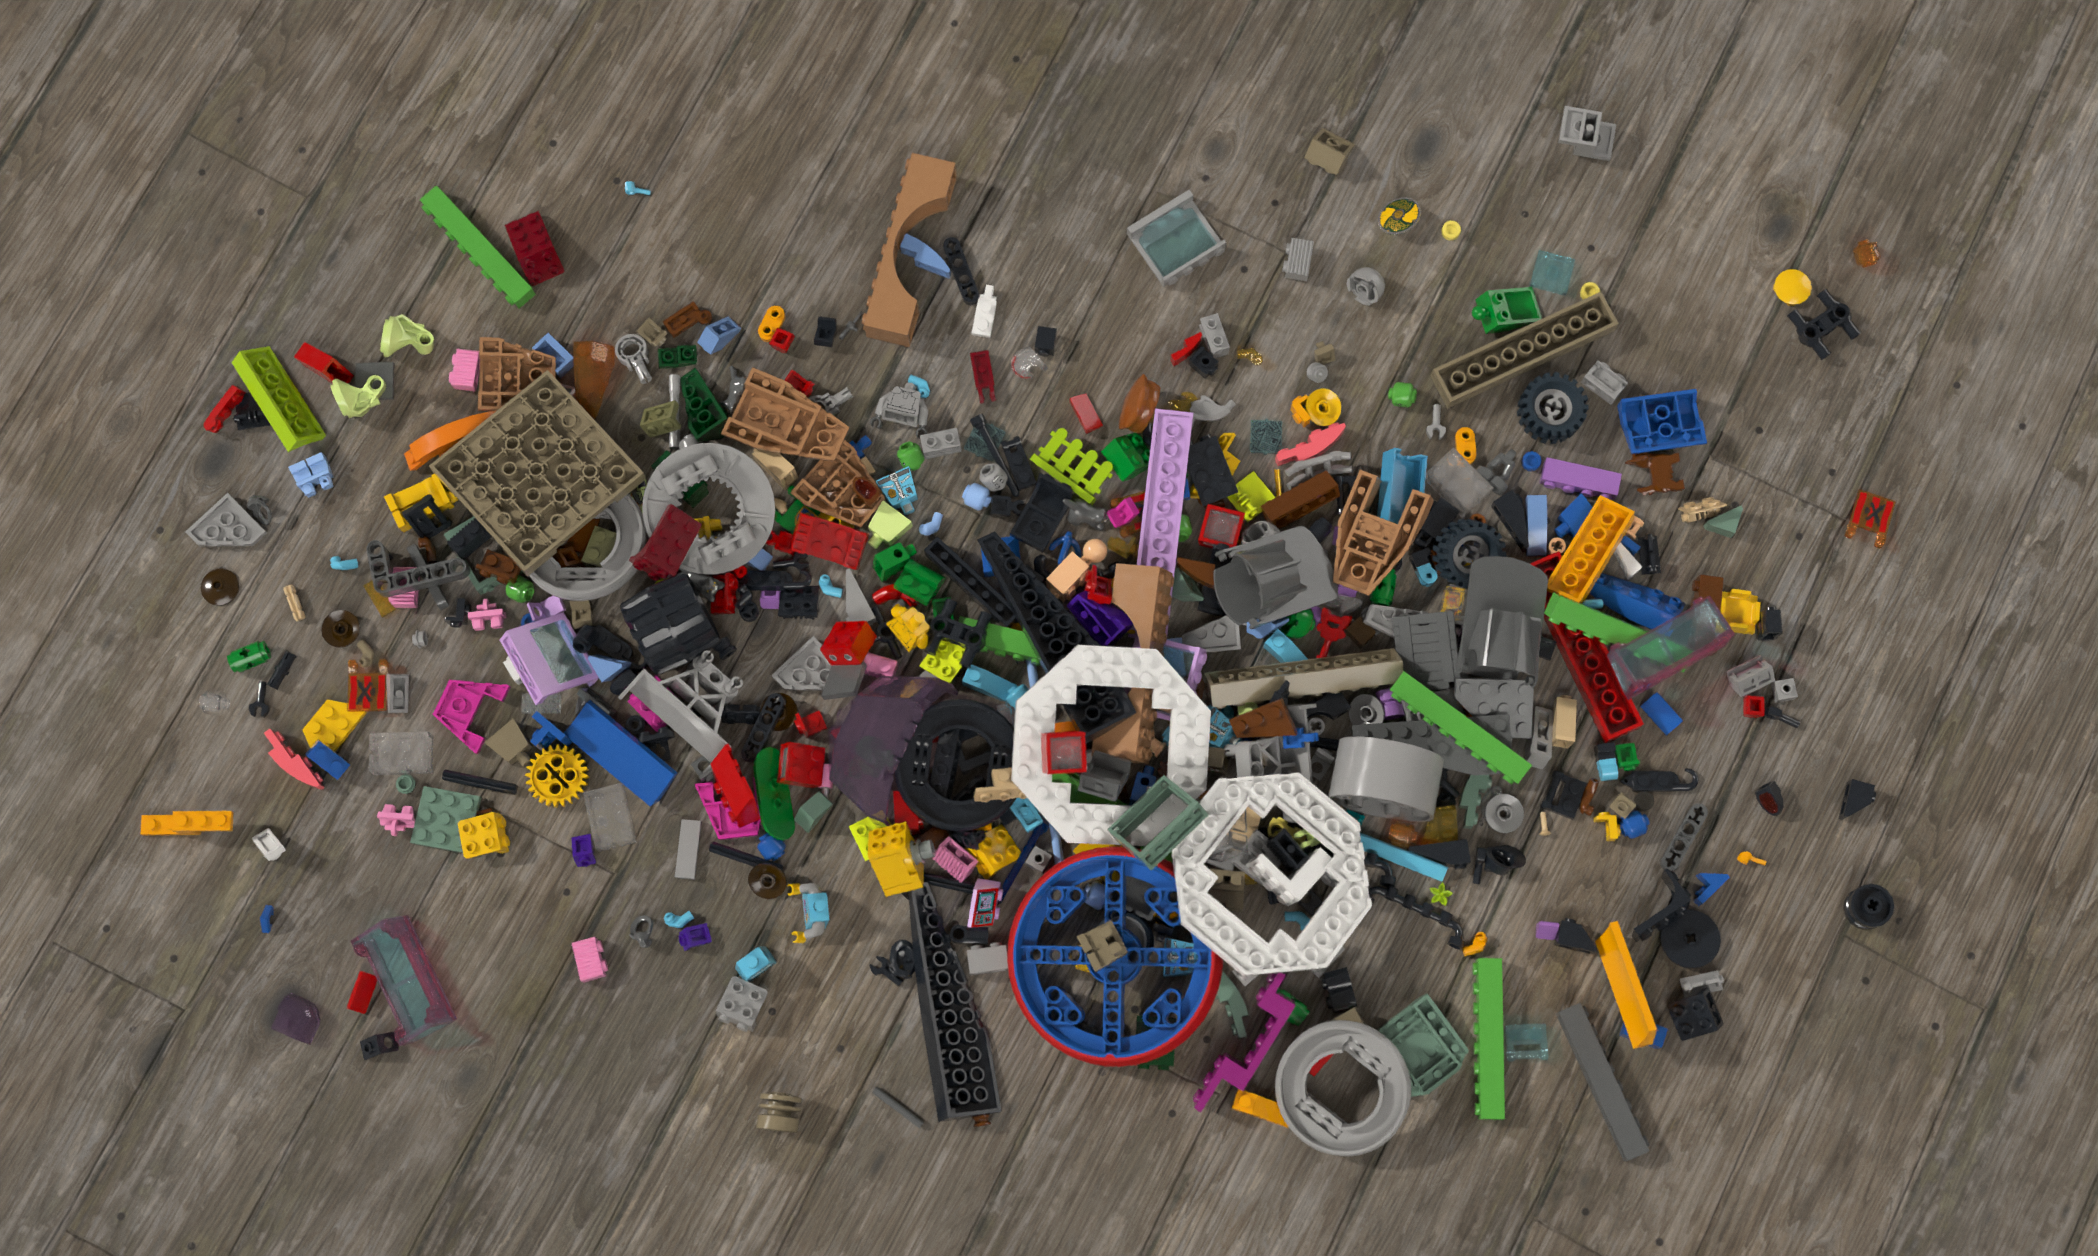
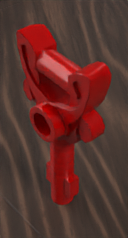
M1327 607L1322 609V623L1317 625V630L1321 632L1320 635L1325 640L1320 655H1317L1316 658L1327 657L1332 641H1338L1346 637L1344 630L1350 624L1352 616L1339 617L1331 614L1330 609ZM1328 621L1339 624V627L1332 628Z

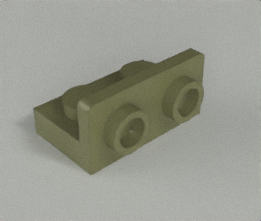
M674 400L644 409L640 427L649 437L679 430L681 424L676 420L679 404Z

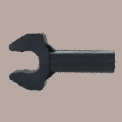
M795 552V556L792 559L773 561V567L775 569L794 566L799 572L800 570H806L809 564H800L798 561L801 558H807L808 555Z
M259 681L257 699L254 703L249 704V712L253 717L256 716V710L259 707L262 708L261 716L264 718L270 711V707L264 702L267 682Z
M1771 706L1770 709L1765 708L1764 716L1767 718L1780 720L1795 728L1799 727L1800 721L1783 714L1782 710Z
M1477 847L1475 854L1476 862L1472 882L1474 884H1480L1482 868L1486 856V849Z
M876 956V959L882 963V967L877 969L870 964L871 972L875 976L878 974L885 975L899 987L903 980L898 976L894 979L889 971L887 959Z

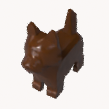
M1650 452L1632 454L1631 460L1625 462V464L1649 470L1651 485L1637 489L1638 492L1643 493V496L1647 494L1652 495L1655 492L1663 494L1669 491L1677 492L1685 489L1683 479L1677 482L1672 480V474L1674 473L1672 465L1680 462L1679 453L1672 455Z

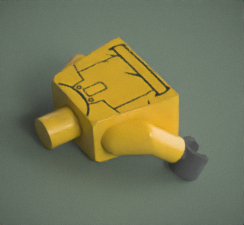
M902 599L893 604L894 607L891 609V614L894 618L886 623L908 652L915 647L925 649L931 636L928 637L927 634L930 627L925 621L924 614L918 612L914 607L908 609Z

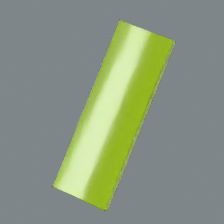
M270 346L239 351L231 363L286 450L290 452L306 444L323 440L326 434Z

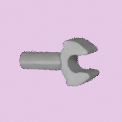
M1439 404L1433 405V424L1426 428V434L1429 439L1432 438L1433 430L1439 432V440L1443 438L1446 432V427L1440 424L1441 405Z

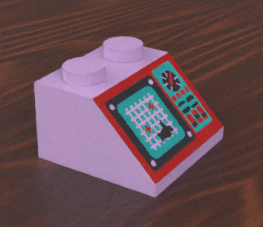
M977 879L973 889L967 927L993 925L994 920L999 918L1000 908L997 907L998 900H1002L1003 889H1000L1001 882Z

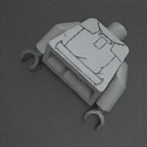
M906 383L904 388L896 386L892 392L882 396L875 411L876 416L870 420L871 426L873 427L874 422L879 420L877 428L880 429L883 426L882 416L884 420L913 427L919 425V428L916 430L917 438L919 431H924L927 434L925 425H927L928 408L925 401L920 399L921 393L915 391L916 386L913 383Z

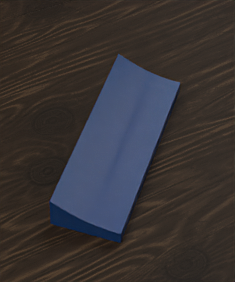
M591 700L586 702L581 712L564 732L573 743L650 807L661 800L677 775L673 768Z

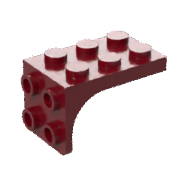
M539 211L504 225L517 259L531 286L564 273V268Z
M669 504L647 544L638 554L631 556L629 561L633 563L632 566L634 568L645 571L655 581L675 577L702 524L674 505Z

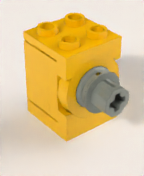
M906 822L869 831L868 859L885 896L923 888L924 863L926 859L936 855L932 840L921 842L920 839L914 841Z

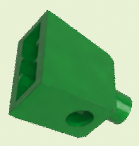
M897 543L875 554L872 568L880 580L884 582L903 570L910 557L917 554V551L913 544L903 547L901 543Z

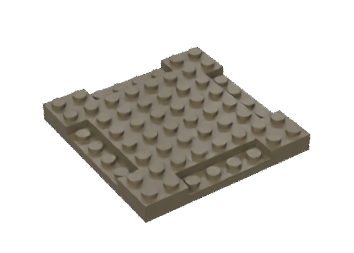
M548 370L429 465L432 472L497 541L527 577L556 554V549L614 501L618 503L646 479L644 472Z

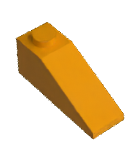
M1237 1089L1231 1107L1232 1110L1288 1128L1280 1113L1277 1102Z

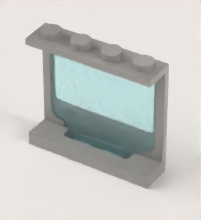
M1187 190L1127 227L1128 237L1163 287L1175 284L1179 277L1191 274L1195 267L1199 265L1204 266L1209 262L1210 258L1220 256L1224 253V249H1226V241H1221L1193 202V194L1190 190Z

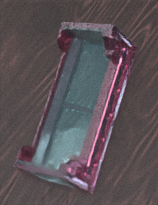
M1710 595L1706 598L1702 596L1692 602L1693 606L1690 609L1627 644L1618 642L1610 647L1611 650L1607 655L1608 660L1628 700L1728 645L1735 636V633Z
M408 915L383 919L351 940L354 952L361 957H367L399 1025L394 1030V1037L399 1046L412 1044L457 1020Z

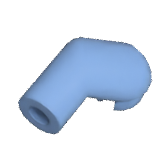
M934 512L931 522L919 526L920 534L929 536L936 533L940 528L943 514Z

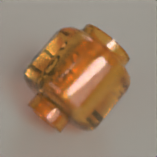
M1869 239L1857 242L1858 246L1853 249L1856 264L1862 265V268L1878 264L1877 261L1881 256L1877 243L1869 242Z
M1396 821L1395 824H1391L1388 839H1391L1392 845L1408 848L1411 843L1416 842L1418 832L1414 831L1415 827L1413 824Z

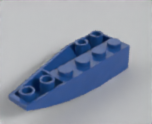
M1601 573L1590 591L1593 597L1602 599L1604 605L1620 615L1668 637L1673 632L1686 604L1677 597L1665 595L1661 590L1651 589Z

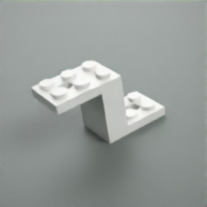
M1321 847L1309 853L1310 858L1288 877L1262 853L1246 864L1250 874L1256 878L1258 877L1263 882V886L1267 890L1273 891L1277 895L1278 901L1287 906L1300 901L1320 877L1325 884L1333 888L1338 884V881L1324 870L1332 858Z

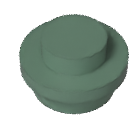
M401 775L396 781L397 790L403 794H409L415 789V779L410 775Z

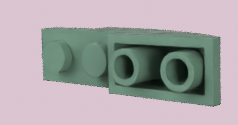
M1469 775L1464 785L1458 808L1466 809L1463 828L1471 829L1473 824H1477L1478 813H1475L1476 805L1479 806L1481 802V794L1478 793H1485L1487 788L1491 787L1492 777H1489V775Z
M1222 971L1221 982L1215 1000L1218 999L1219 1004L1223 1002L1228 1003V1005H1225L1227 1016H1231L1234 1023L1231 1024L1233 1036L1237 1035L1238 1040L1246 1038L1247 1034L1242 1018L1248 1016L1249 1013L1236 986Z

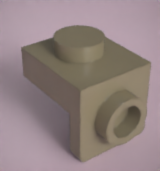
M647 318L635 331L652 347L661 346L667 339L665 336L668 333L662 330L650 318Z
M570 600L573 628H581L584 625L592 626L593 616L590 601Z
M1621 792L1615 797L1609 807L1625 819L1637 804Z

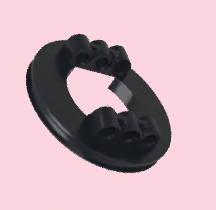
M951 699L927 707L908 723L895 749L894 776L902 799L919 818L941 829L968 831L986 826L1000 818L1012 806L1016 798L1005 801L1000 799L990 800L988 802L974 801V799L953 801L936 793L927 782L933 740L940 734L954 729L969 730L980 735L991 747L986 787H994L991 775L992 769L1012 768L1014 727L1000 712L984 703L968 699Z

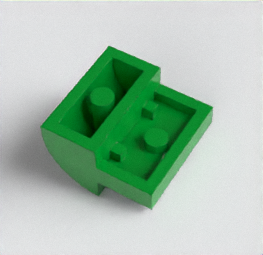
M910 559L895 582L894 588L927 606L945 582V577Z

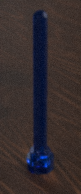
M1044 822L1032 830V835L1001 887L1003 889L1002 900H998L997 905L1002 903L1039 836L1046 833L1050 827Z

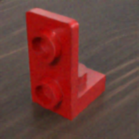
M816 711L801 718L799 713L795 714L797 719L794 720V723L800 735L804 733L806 738L827 729L820 711Z

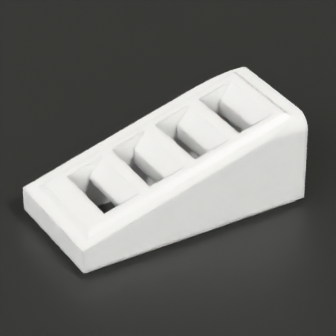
M1620 542L1614 554L1627 580H1629L1640 571L1642 566Z

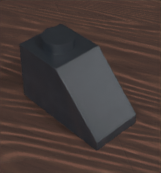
M1854 779L1848 781L1838 819L1843 820L1873 803L1876 798L1875 785Z
M1565 918L1564 921L1561 920L1558 923L1559 929L1554 943L1555 946L1589 954L1596 953V946L1582 925L1576 924V920Z

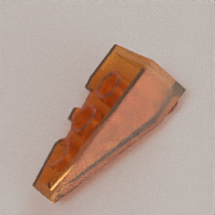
M595 341L573 342L575 398L586 412L596 420L605 389L609 383L611 371H613L615 366V347Z

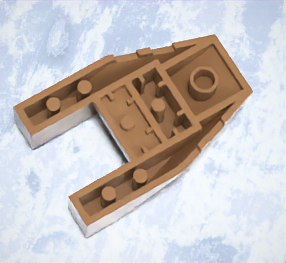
M1360 470L1338 521L1333 582L1369 596L1409 550L1423 526L1434 500L1431 495L1412 489L1398 524L1371 515L1368 512L1381 480L1376 475Z

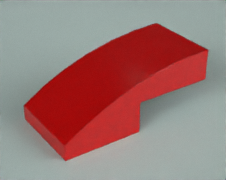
M1201 332L1185 339L1184 348L1171 354L1170 361L1173 366L1186 360L1197 349L1202 341Z

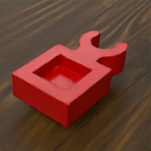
M771 530L770 535H772V539L767 540L766 544L769 546L775 545L774 549L794 555L795 551L789 549L793 534L780 531L778 536Z

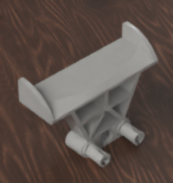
M704 651L701 656L694 658L687 666L686 672L662 681H657L650 673L643 669L618 698L621 700L629 691L632 692L709 762H712L721 749L728 744L717 732L724 705L730 703L738 694V689L743 685L742 679L737 682L740 677L736 676L730 680L711 663L714 655L712 653L708 656L710 651ZM698 685L710 695L698 696ZM670 686L689 704L687 706L684 705L666 687ZM691 706L711 723L710 727L690 710ZM709 764L708 767L703 771V773L706 772L707 770H709V769L711 768V765H710V764Z
M1316 703L1286 705L1295 727L1303 728L1304 733H1308L1306 709L1316 708ZM1283 736L1261 737L1257 741H1241L1237 744H1226L1224 750H1230V752H1224L1226 756H1236L1237 778L1300 773L1313 784L1309 742H1304L1305 747L1283 749ZM1283 812V819L1285 821H1287L1288 823H1297L1285 812Z

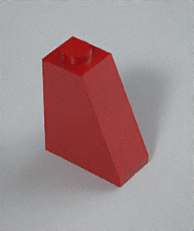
M306 342L303 343L294 356L306 368L332 384V381L335 379L349 384L354 377L350 371L332 356Z

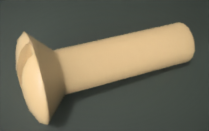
M1541 812L1542 831L1540 835L1547 836L1551 832L1548 831L1546 812Z

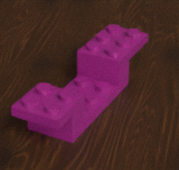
M1284 972L1268 974L1266 978L1267 985L1265 988L1261 986L1255 996L1257 997V1005L1275 1016L1270 1017L1266 1023V1032L1264 1035L1261 1033L1255 1041V1050L1248 1052L1244 1059L1246 1064L1224 1052L1223 1056L1218 1055L1213 1064L1215 1069L1212 1073L1210 1071L1207 1073L1203 1080L1204 1086L1202 1090L1198 1088L1193 1096L1194 1109L1202 1112L1221 1079H1224L1241 1091L1245 1089L1296 1006L1293 1000L1277 991L1286 976Z

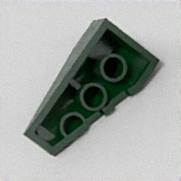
M694 368L680 378L682 393L686 403L685 410L689 420L688 427L698 442L720 440L725 437L721 435V432L729 416L698 370Z

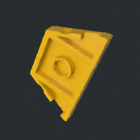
M326 700L302 729L310 748L319 739L336 752L370 709H363V706L356 705V710H350L349 703Z

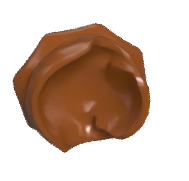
M1142 374L1134 382L1126 395L1119 419V429L1121 430L1128 429L1131 432L1140 434L1145 430L1153 416L1161 388L1155 382L1148 380L1145 374Z

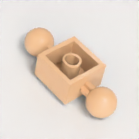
M1099 539L1087 541L1083 547V556L1081 558L1072 551L1046 578V586L1050 592L1063 603L1067 599L1071 600L1076 594L1075 590L1079 586L1083 587L1086 584L1085 576L1087 570H1089V565L1091 563H1099L1106 558V544Z

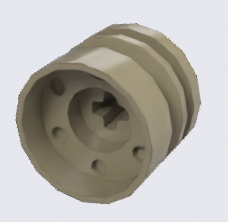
M781 1092L760 1094V1099L769 1100L768 1104H759L760 1108L767 1110V1114L758 1115L756 1128L798 1133L799 1119L791 1117V1112H800L801 1108L792 1107V1103L801 1104L802 1098Z

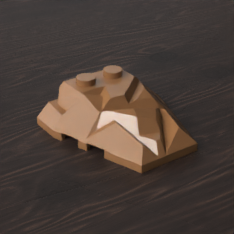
M480 337L478 411H496L547 370L556 377V357L536 350L531 351L522 348L519 344H510L501 338Z
M846 440L843 441L834 462L820 459L806 477L802 478L790 492L805 506L859 528L866 523L878 509L881 502L885 500L884 495L881 494L873 505L868 507L854 494L852 481L855 477H864L876 486L877 484L871 478L865 464L862 463L857 455L855 448ZM857 481L859 485L863 484L862 481ZM860 489L859 493L864 496L866 490Z

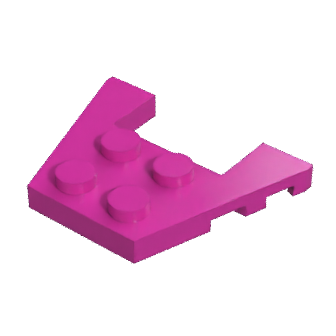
M449 680L433 715L478 755L485 738L468 731L484 696L487 695L504 702L510 686L507 684Z
M753 777L754 794H755V797H754V798H755L756 805H757L758 812H759V805H758V798H757L755 777ZM713 782L695 784L719 840L758 836L761 819L738 828L736 822L732 823L729 818L728 807L724 808L721 801L715 802Z

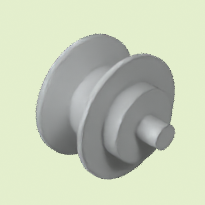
M1319 362L1310 364L1307 369L1308 378L1316 383L1323 382L1328 375L1326 366Z

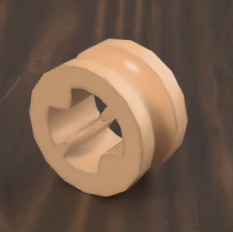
M1558 537L1551 539L1547 546L1549 554L1558 551L1562 554L1566 548L1564 540ZM1559 543L1561 549L1553 550L1554 547L1552 545Z

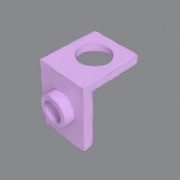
M553 595L541 603H527L533 621L551 617L566 610L562 599ZM534 607L538 609L540 616L535 614Z

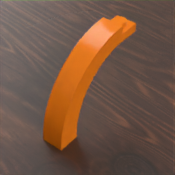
M496 411L484 412L456 420L415 440L409 445L410 449L404 453L410 471L419 469L436 455L453 447Z

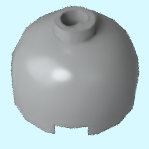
M1364 267L1357 269L1347 279V288L1349 292L1352 290L1353 294L1357 296L1355 298L1356 301L1369 306L1381 298L1384 293L1385 282L1378 271L1373 268Z

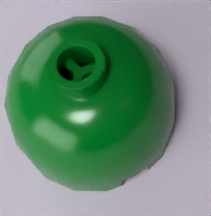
M1312 609L1287 616L1289 622L1283 625L1280 631L1287 637L1295 639L1307 635L1315 626Z

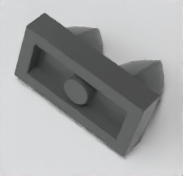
M581 688L578 691L577 695L579 698L575 708L576 715L581 712L586 702L590 700L610 717H613L617 712L590 688Z

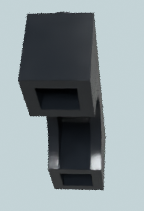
M1325 692L1322 694L1324 697L1317 701L1315 698L1307 703H1316V708L1306 709L1307 719L1315 715H1322L1334 721L1347 713L1351 706L1341 692Z

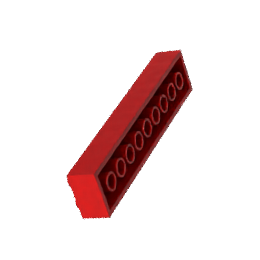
M1558 551L1530 564L1541 569L1549 579L1561 560L1562 555ZM1548 591L1546 594L1545 609L1552 596V593ZM1544 614V620L1554 641L1557 642L1556 645L1604 744L1640 729L1644 723L1606 645L1599 641V637L1589 638L1582 634V630L1572 631L1566 628V624L1562 622L1557 625L1549 621V617Z

